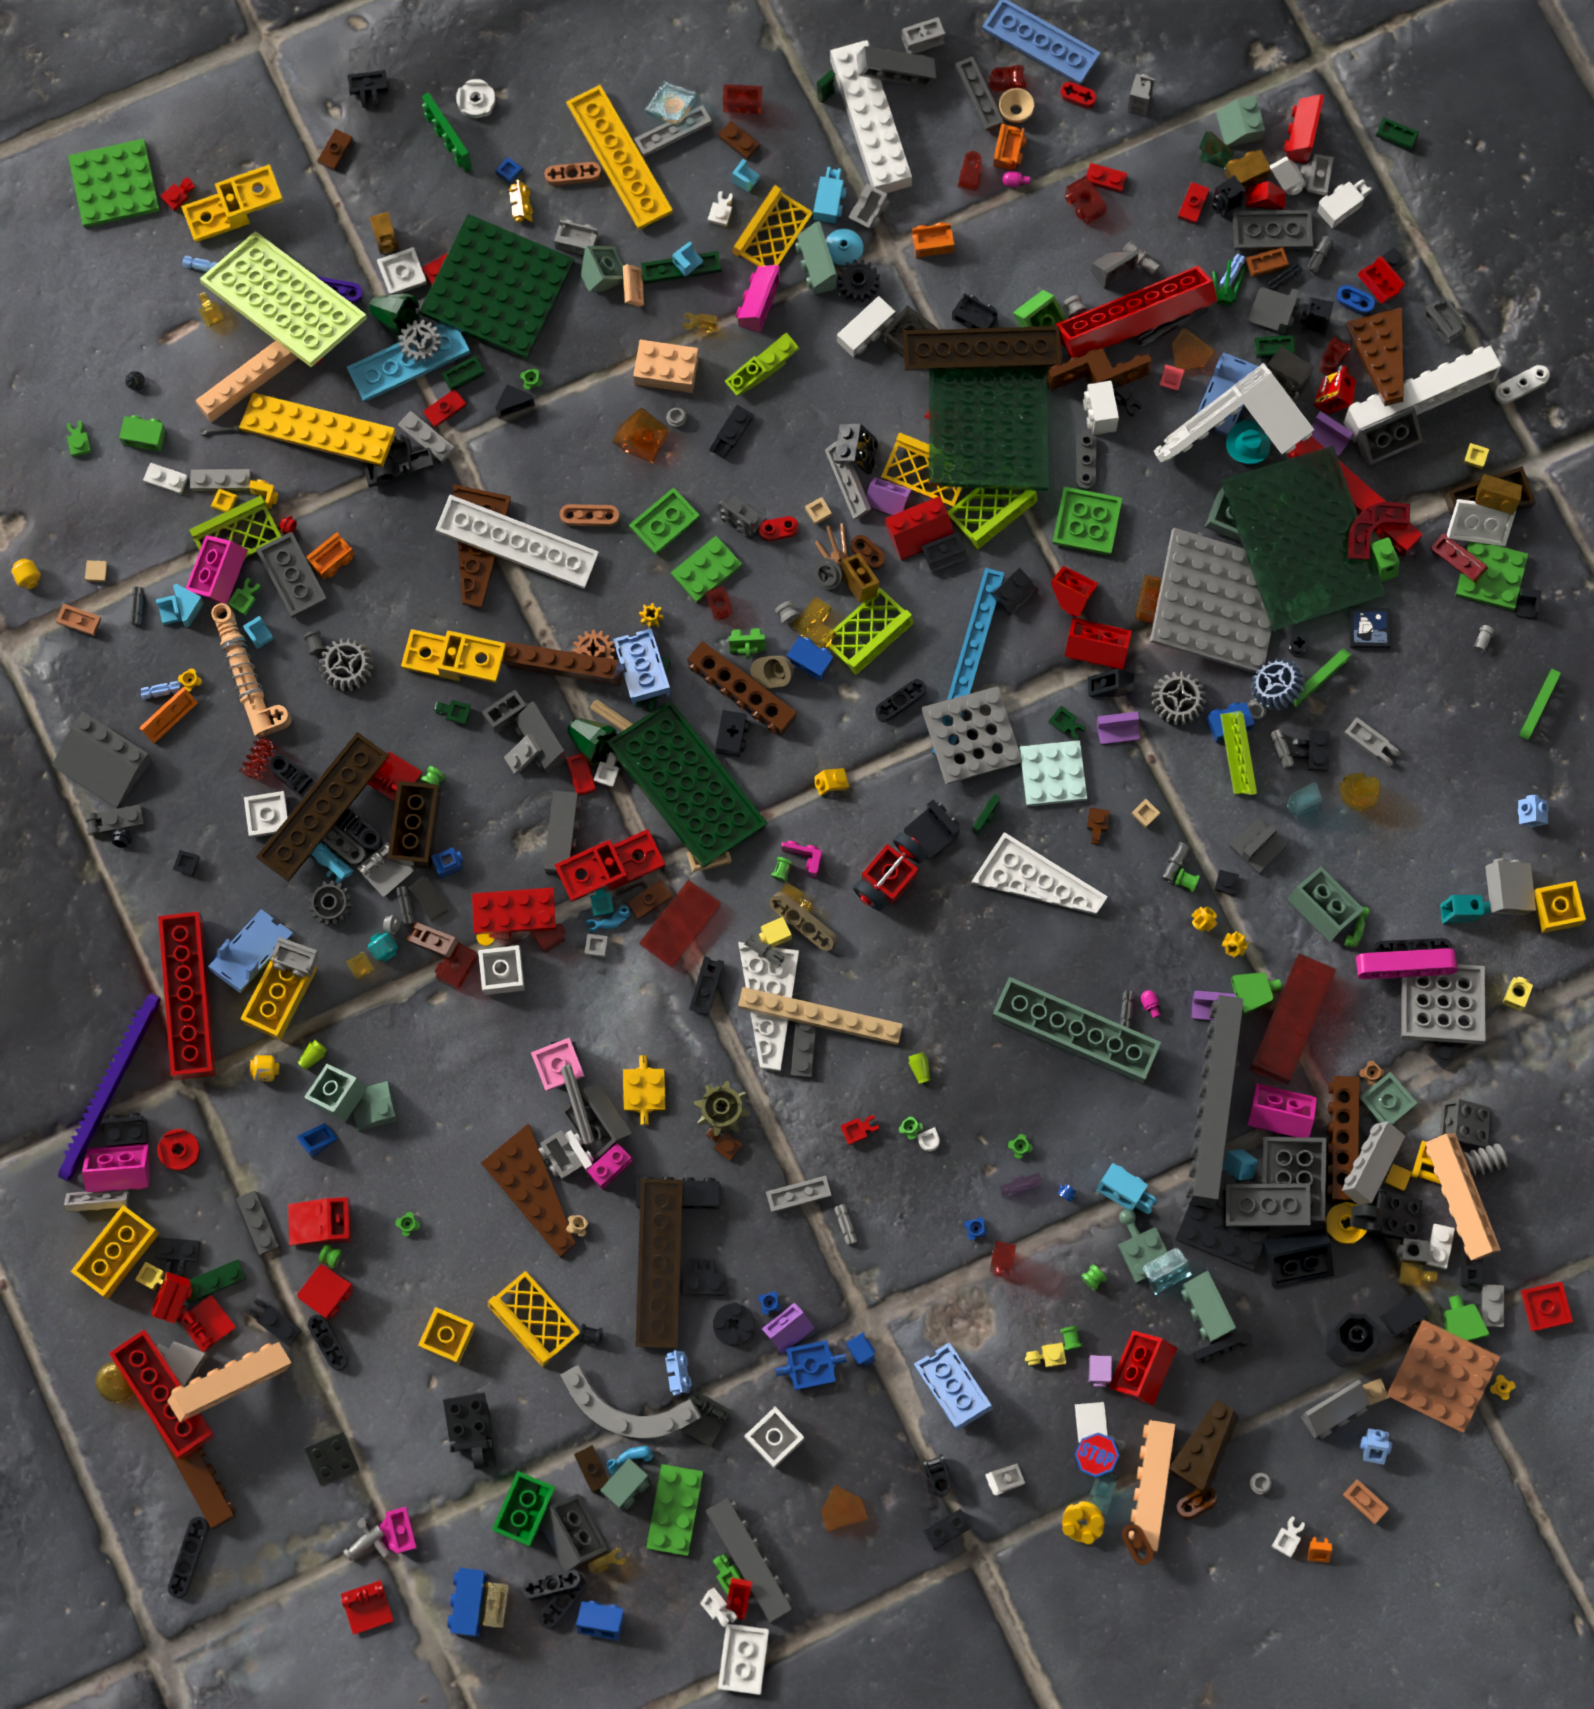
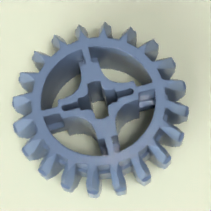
M1276 658L1274 663L1269 660L1267 666L1262 664L1263 669L1256 670L1257 676L1252 677L1254 682L1251 683V688L1253 689L1252 694L1257 702L1260 701L1264 708L1268 707L1271 711L1274 708L1280 711L1282 706L1287 709L1289 703L1294 704L1295 699H1300L1299 693L1304 692L1303 686L1306 685L1304 674L1300 667L1292 660L1288 661L1285 658L1282 661Z

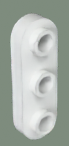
M1537 365L1501 383L1495 391L1496 400L1499 403L1508 404L1545 385L1550 376L1549 370L1545 366ZM1537 372H1541L1543 376H1538ZM1520 381H1524L1526 385H1521ZM1503 390H1508L1509 394H1504Z

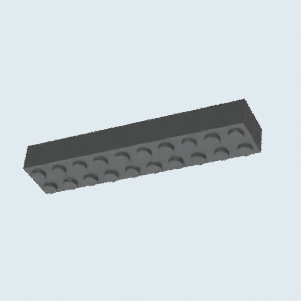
M1219 995L1217 1001H1213L1210 1008L1209 1018L1213 1020L1210 1021V1026H1208L1207 1038H1210V1040H1208L1205 1047L1204 1058H1207V1060H1205L1201 1075L1205 1080H1203L1200 1086L1199 1097L1202 1100H1200L1196 1117L1200 1118V1120L1197 1121L1194 1129V1137L1197 1140H1195L1192 1146L1191 1157L1194 1160L1192 1165H1190L1188 1175L1189 1178H1192V1181L1189 1182L1186 1190V1198H1189L1190 1205L1214 1208L1218 1201L1243 998Z

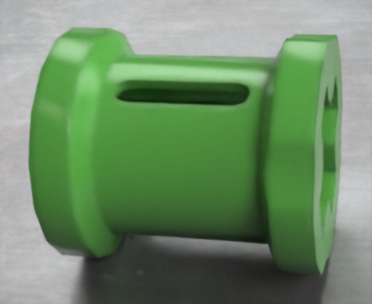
M777 857L776 861L778 863L774 873H771V877L787 883V876L790 868L794 866V862L783 857Z
M1181 868L1174 885H1181L1190 889V892L1193 893L1200 876L1186 873Z
M1078 1326L1060 1330L1065 1342L1064 1351L1083 1347L1077 1330H1079Z

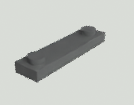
M974 57L955 63L956 70L985 132L1001 126L1004 121Z

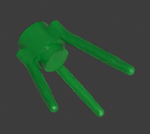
M1230 259L1227 265L1225 286H1221L1220 290L1216 271L1212 272L1218 299L1217 303L1221 305H1232L1233 301H1236V295L1246 266L1243 265L1235 288L1232 291V287L1229 286L1232 264Z

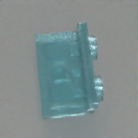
M1175 1248L1142 1266L1155 1295L1191 1275L1188 1262L1179 1248Z

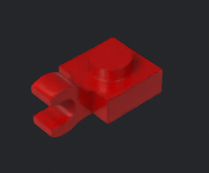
M186 177L179 187L174 183L160 197L175 212L188 200L186 194L194 189L195 186Z

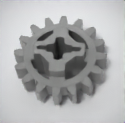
M414 320L413 326L407 323L408 329H401L402 335L398 336L400 341L399 348L402 349L403 356L407 355L408 360L415 358L416 363L419 362V359L426 362V357L433 359L432 353L438 354L437 347H441V341H439L441 336L437 334V327L432 328L431 322L425 325L424 320L420 324H417V321ZM418 336H420V339L422 340V342H421L422 346H421V347H420V344L418 343V340H419V339H418Z

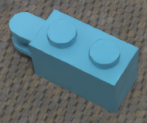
M827 167L826 177L820 176L813 211L814 220L837 223V218L842 216L843 205H840L841 199H845L846 188L843 187V180H840V168L834 170L831 167Z
M1114 1163L1111 1164L1096 1189L1117 1204L1132 1211L1136 1207L1144 1213L1150 1214L1152 1206L1158 1202L1156 1197L1145 1191L1148 1184Z

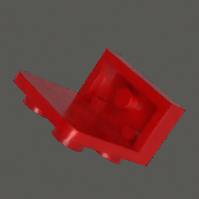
M321 1264L298 1292L297 1297L326 1320L330 1321L331 1318L337 1316L342 1303L348 1301L352 1296L354 1287L328 1267Z

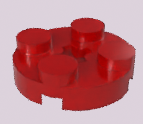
M173 1129L163 1136L158 1144L157 1152L160 1161L168 1169L183 1171L196 1164L200 1154V1146L196 1137L190 1132L183 1129ZM176 1145H180V1147L182 1148L184 1147V1151H182L181 1155L173 1153V1150L176 1149Z

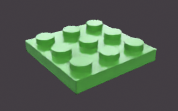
M1064 487L1052 544L1111 556L1122 498Z
M1469 541L1467 551L1487 565L1488 570L1476 583L1461 573L1455 596L1514 611L1528 554L1492 544Z

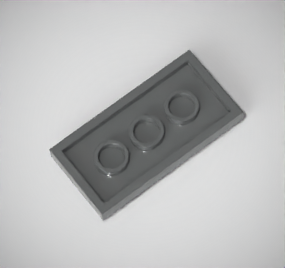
M1311 210L1233 211L1234 251L1275 250L1282 247L1284 250L1313 248Z
M292 532L256 549L291 618L328 601Z
M1310 1183L1226 1184V1227L1311 1226Z

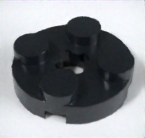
M738 1303L724 1305L716 1312L713 1319V1329L716 1337L727 1345L737 1346L744 1344L751 1338L755 1327L754 1317L750 1310ZM731 1319L739 1321L737 1324L739 1328L737 1330L728 1328Z

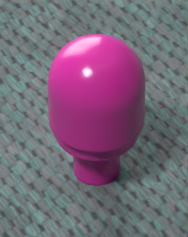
M1007 172L1003 176V183L1007 187L1018 188L1021 187V184H1030V177L1022 176V173Z
M1151 990L1143 992L1141 1002L1144 1009L1151 1013L1153 1019L1160 1017L1161 1015L1158 1010L1160 1002L1157 995Z

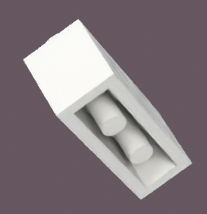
M878 296L837 334V343L853 358L857 354H862L871 341H876L885 328L888 329L894 324L895 311Z

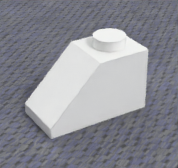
M1287 156L1270 165L1283 190L1289 195L1298 194L1302 191V188L1307 186L1298 166Z

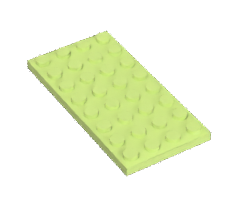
M256 231L200 278L201 284L310 367L316 364L367 319L364 312Z

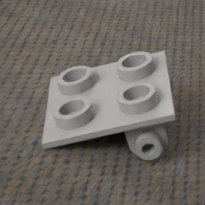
M388 842L357 868L383 897L414 872L409 866L387 859L389 851Z

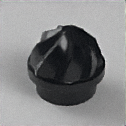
M132 371L127 374L125 383L131 390H140L145 384V378L141 372Z
M117 828L111 836L112 844L118 848H127L128 844L132 841L130 831L126 828Z

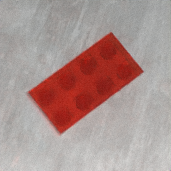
M688 880L643 937L639 945L670 968H673L721 906V903Z

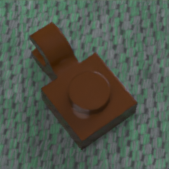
M1089 808L1087 829L1092 830V844H1099L1101 831L1107 832L1110 810Z
M712 1127L706 1133V1136L716 1143L714 1150L729 1162L743 1145L727 1132L723 1137L720 1134L714 1136V1129Z

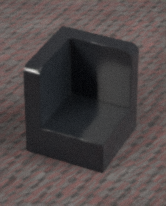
M1521 588L1518 594L1517 617L1537 618L1540 611L1542 590Z

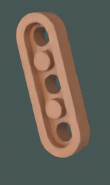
M568 504L561 508L560 519L563 524L568 526H614L619 521V511L612 505ZM572 514L574 516L573 518L568 519L567 515ZM591 514L593 518L587 519V515ZM612 515L613 518L609 520L606 516Z

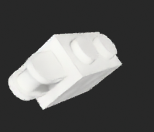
M1363 179L1355 185H1352L1350 181L1345 185L1341 184L1334 190L1332 195H1326L1319 201L1317 212L1331 228H1334L1362 207L1364 197L1372 191L1371 187H1367L1364 184L1365 181Z

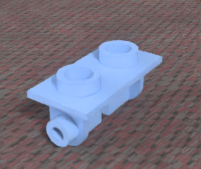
M674 1351L667 1353V1358H665L667 1372H675V1376L668 1377L670 1392H673V1396L680 1395L681 1393H691L690 1387L692 1383L688 1376V1358L685 1352Z

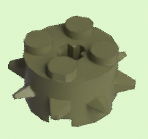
M726 1081L722 1087L712 1088L707 1084L705 1086L707 1093L704 1095L703 1100L694 1101V1105L700 1108L702 1112V1117L697 1122L698 1125L706 1123L710 1128L712 1127L714 1129V1136H718L721 1131L730 1129L738 1132L737 1124L740 1122V1119L750 1115L749 1111L742 1108V1100L746 1093H737L734 1089H730L729 1081ZM718 1106H726V1111L719 1112Z

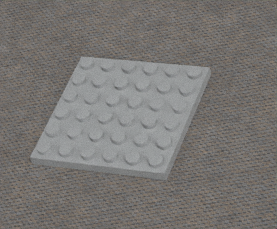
M1178 528L1172 529L1150 642L1252 673H1256V670H1262V664L1265 665L1285 561Z

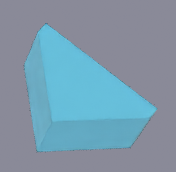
M175 584L173 587L182 622L185 627H190L204 602L199 595Z

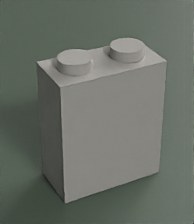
M1499 858L1485 866L1491 913L1526 915L1536 911L1531 863H1522V860H1512L1509 862L1504 858Z

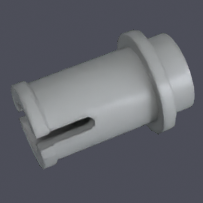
M1483 625L1479 629L1480 634L1473 646L1481 652L1486 651L1490 638L1494 636V629L1487 625Z

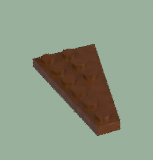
M1402 307L1346 322V329L1384 407L1404 402Z
M453 484L455 497L507 516L511 496ZM458 541L462 603L465 606L482 609L496 555Z
M528 1123L483 1160L481 1164L561 1258L576 1243L572 1234L566 1230L569 1225Z

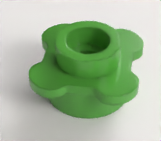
M533 369L521 373L520 377L524 381V389L530 390L532 387H540L542 385V380L539 378V370Z
M908 1117L902 1122V1126L899 1127V1132L907 1135L909 1140H914L916 1134L923 1130V1124L918 1123L914 1117Z
M1020 1134L1018 1138L1008 1143V1148L1013 1150L1014 1156L1017 1159H1021L1025 1153H1030L1033 1149L1023 1134Z
M407 1212L406 1215L398 1218L395 1222L405 1237H408L412 1231L420 1228V1223L416 1222L412 1212Z

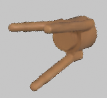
M843 523L840 524L843 553L837 548L830 526L826 528L834 550L830 554L831 557L829 558L818 541L815 542L823 557L835 559L837 564H841L843 559L848 558Z

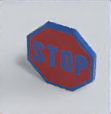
M1099 1432L1081 1439L1075 1452L1080 1471L1095 1478L1113 1472L1120 1457L1114 1439Z

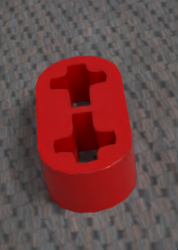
M1066 82L1061 87L1060 95L1064 101L1085 109L1094 106L1096 94L1091 89L1073 82ZM1072 89V93L1067 95L1066 91ZM1090 96V100L1085 102L1084 98Z

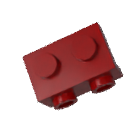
M1382 256L1378 257L1372 265L1360 270L1357 274L1381 304L1396 297L1405 286L1403 280Z

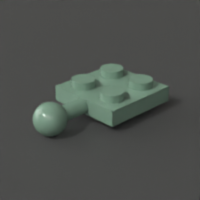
M1124 1209L1119 1214V1220L1122 1224L1127 1225L1132 1238L1117 1246L1135 1283L1173 1266L1174 1264L1156 1227L1140 1234L1135 1224V1213L1130 1209Z

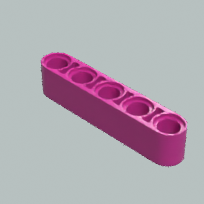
M1448 948L1363 953L1355 957L1358 978L1365 980L1450 975L1458 971L1456 952L1454 949Z

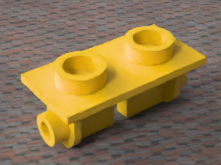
M517 180V184L511 185L509 189L511 203L518 202L517 205L512 206L513 219L516 223L523 222V219L532 222L531 214L533 209L529 201V187Z

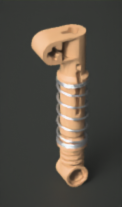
M220 603L215 605L211 614L222 640L220 643L221 649L229 651L225 660H229L230 667L228 669L233 672L234 676L232 679L237 683L235 689L240 692L239 701L246 709L255 737H264L287 728L291 724L292 716L285 707L275 705L266 709L263 700L264 691L261 689V684L257 683L258 675L253 671L255 665L250 663L251 655L246 651L248 645L245 644L246 640L239 632L234 612L226 604ZM223 612H227V613H228L227 616H226V618H224V619H220V618H219L221 613H223ZM271 715L274 717V725L271 724L269 716Z

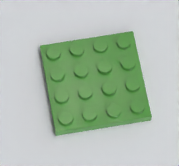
M144 138L68 155L84 228L160 211Z

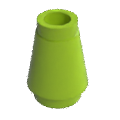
M314 1040L309 1043L297 1063L307 1070L325 1056L327 1049L320 1042Z
M924 1052L909 1056L910 1062L908 1064L919 1084L930 1081L928 1056L925 1057Z

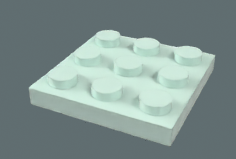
M1080 740L1020 746L1026 807L1087 800Z

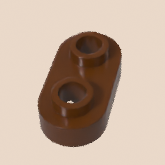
M857 535L852 539V552L854 554L860 553L870 569L877 570L884 565V553L868 537ZM861 544L864 548L858 549L857 546ZM877 558L878 562L873 563L871 559Z
M1210 1487L1208 1496L1210 1501L1208 1502L1203 1501L1207 1497L1197 1490L1182 1498L1177 1504L1179 1516L1185 1520H1192L1212 1509L1217 1503L1215 1490ZM1187 1508L1192 1509L1191 1512H1185Z
M1136 1524L1127 1525L1122 1531V1540L1132 1559L1138 1565L1149 1564L1153 1559L1154 1552L1143 1530ZM1131 1531L1135 1532L1136 1538L1130 1539L1128 1533ZM1139 1551H1145L1146 1557L1140 1558L1138 1555Z

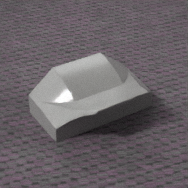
M1314 154L1312 160L1301 167V174L1307 185L1304 188L1307 192L1327 195L1334 157Z

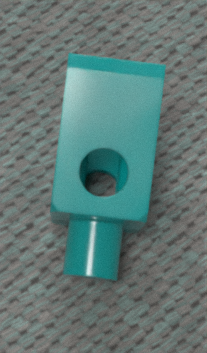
M1451 895L1440 904L1442 924L1474 922L1484 914H1491L1490 902H1483L1481 895Z

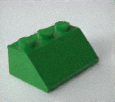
M517 1471L492 1531L530 1547L556 1487Z

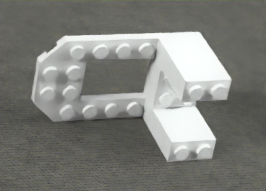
M1263 363L1171 433L1164 440L1166 444L1163 447L1161 445L1158 446L1154 453L1160 462H1168L1179 452L1188 451L1193 446L1192 443L1195 440H1202L1209 434L1208 430L1214 426L1217 428L1225 422L1224 418L1229 414L1234 415L1242 409L1240 407L1242 404L1246 406L1281 454L1284 452L1286 454L1290 453L1296 448V443L1311 437V432L1314 428Z

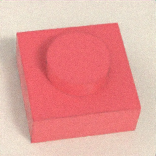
M1165 365L1160 385L1179 390L1185 370Z

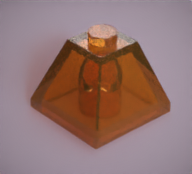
M640 408L620 424L612 442L626 453L653 463L669 428L646 410Z

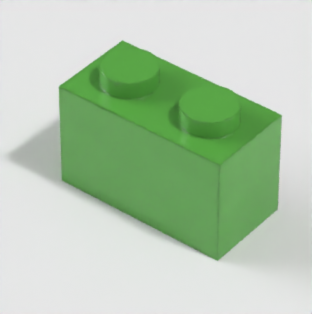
M135 415L131 417L124 416L119 439L122 445L161 452L166 428L157 419H150L149 421Z

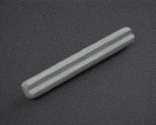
M571 1064L561 1067V1071L583 1143L590 1144L594 1142V1138Z

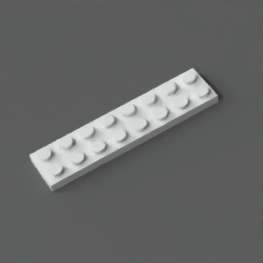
M449 495L435 529L436 533L585 589L599 553L596 550L453 495Z

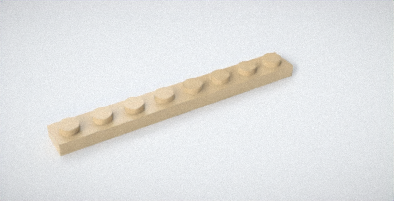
M742 987L738 1009L898 1045L902 1029L901 1023Z

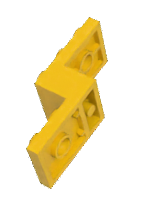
M269 164L215 183L218 194L181 207L194 242L197 243L250 224L247 217L248 213L282 202L283 198ZM260 185L263 187L260 193L253 192L255 186ZM208 214L212 216L211 220L208 222H203L201 220L204 215Z
M411 629L401 668L459 682L462 675L497 683L506 643L448 630L445 637ZM423 649L431 650L430 656L426 658L422 657L420 652ZM478 655H486V662H476Z

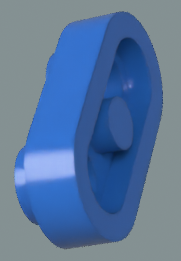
M1350 285L1341 286L1336 295L1340 305L1359 314H1369L1374 308L1375 301L1371 295ZM1347 295L1349 299H1344L1343 296ZM1364 303L1367 307L1363 308L1360 304Z

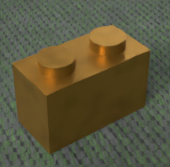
M1260 149L1256 152H1248L1239 160L1233 159L1228 162L1224 174L1227 179L1235 175L1243 187L1246 188L1268 178L1271 168Z
M386 212L369 217L379 252L391 253L398 249L389 213Z
M1484 474L1477 488L1475 504L1514 515L1520 502L1522 485Z
M858 553L843 559L840 568L843 572L842 578L858 602L861 603L876 597L880 582L861 554Z

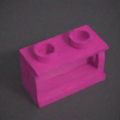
M616 1143L587 1170V1173L603 1190L633 1161L629 1154Z

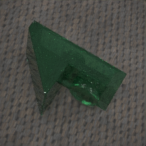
M1212 131L1205 132L1199 149L1202 151L1199 159L1225 169L1227 163L1231 161L1234 152Z

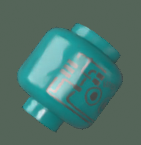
M379 931L369 938L372 942L368 944L367 948L376 961H383L385 963L397 954L398 945L389 933L381 934Z

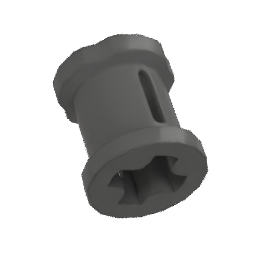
M320 630L310 631L303 636L310 649L308 651L309 655L315 656L326 651V647L323 646L320 638Z

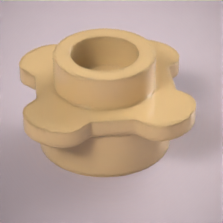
M580 1215L570 1216L568 1218L569 1226L566 1228L567 1232L578 1234L580 1237L585 1236V1228L588 1225V1221Z

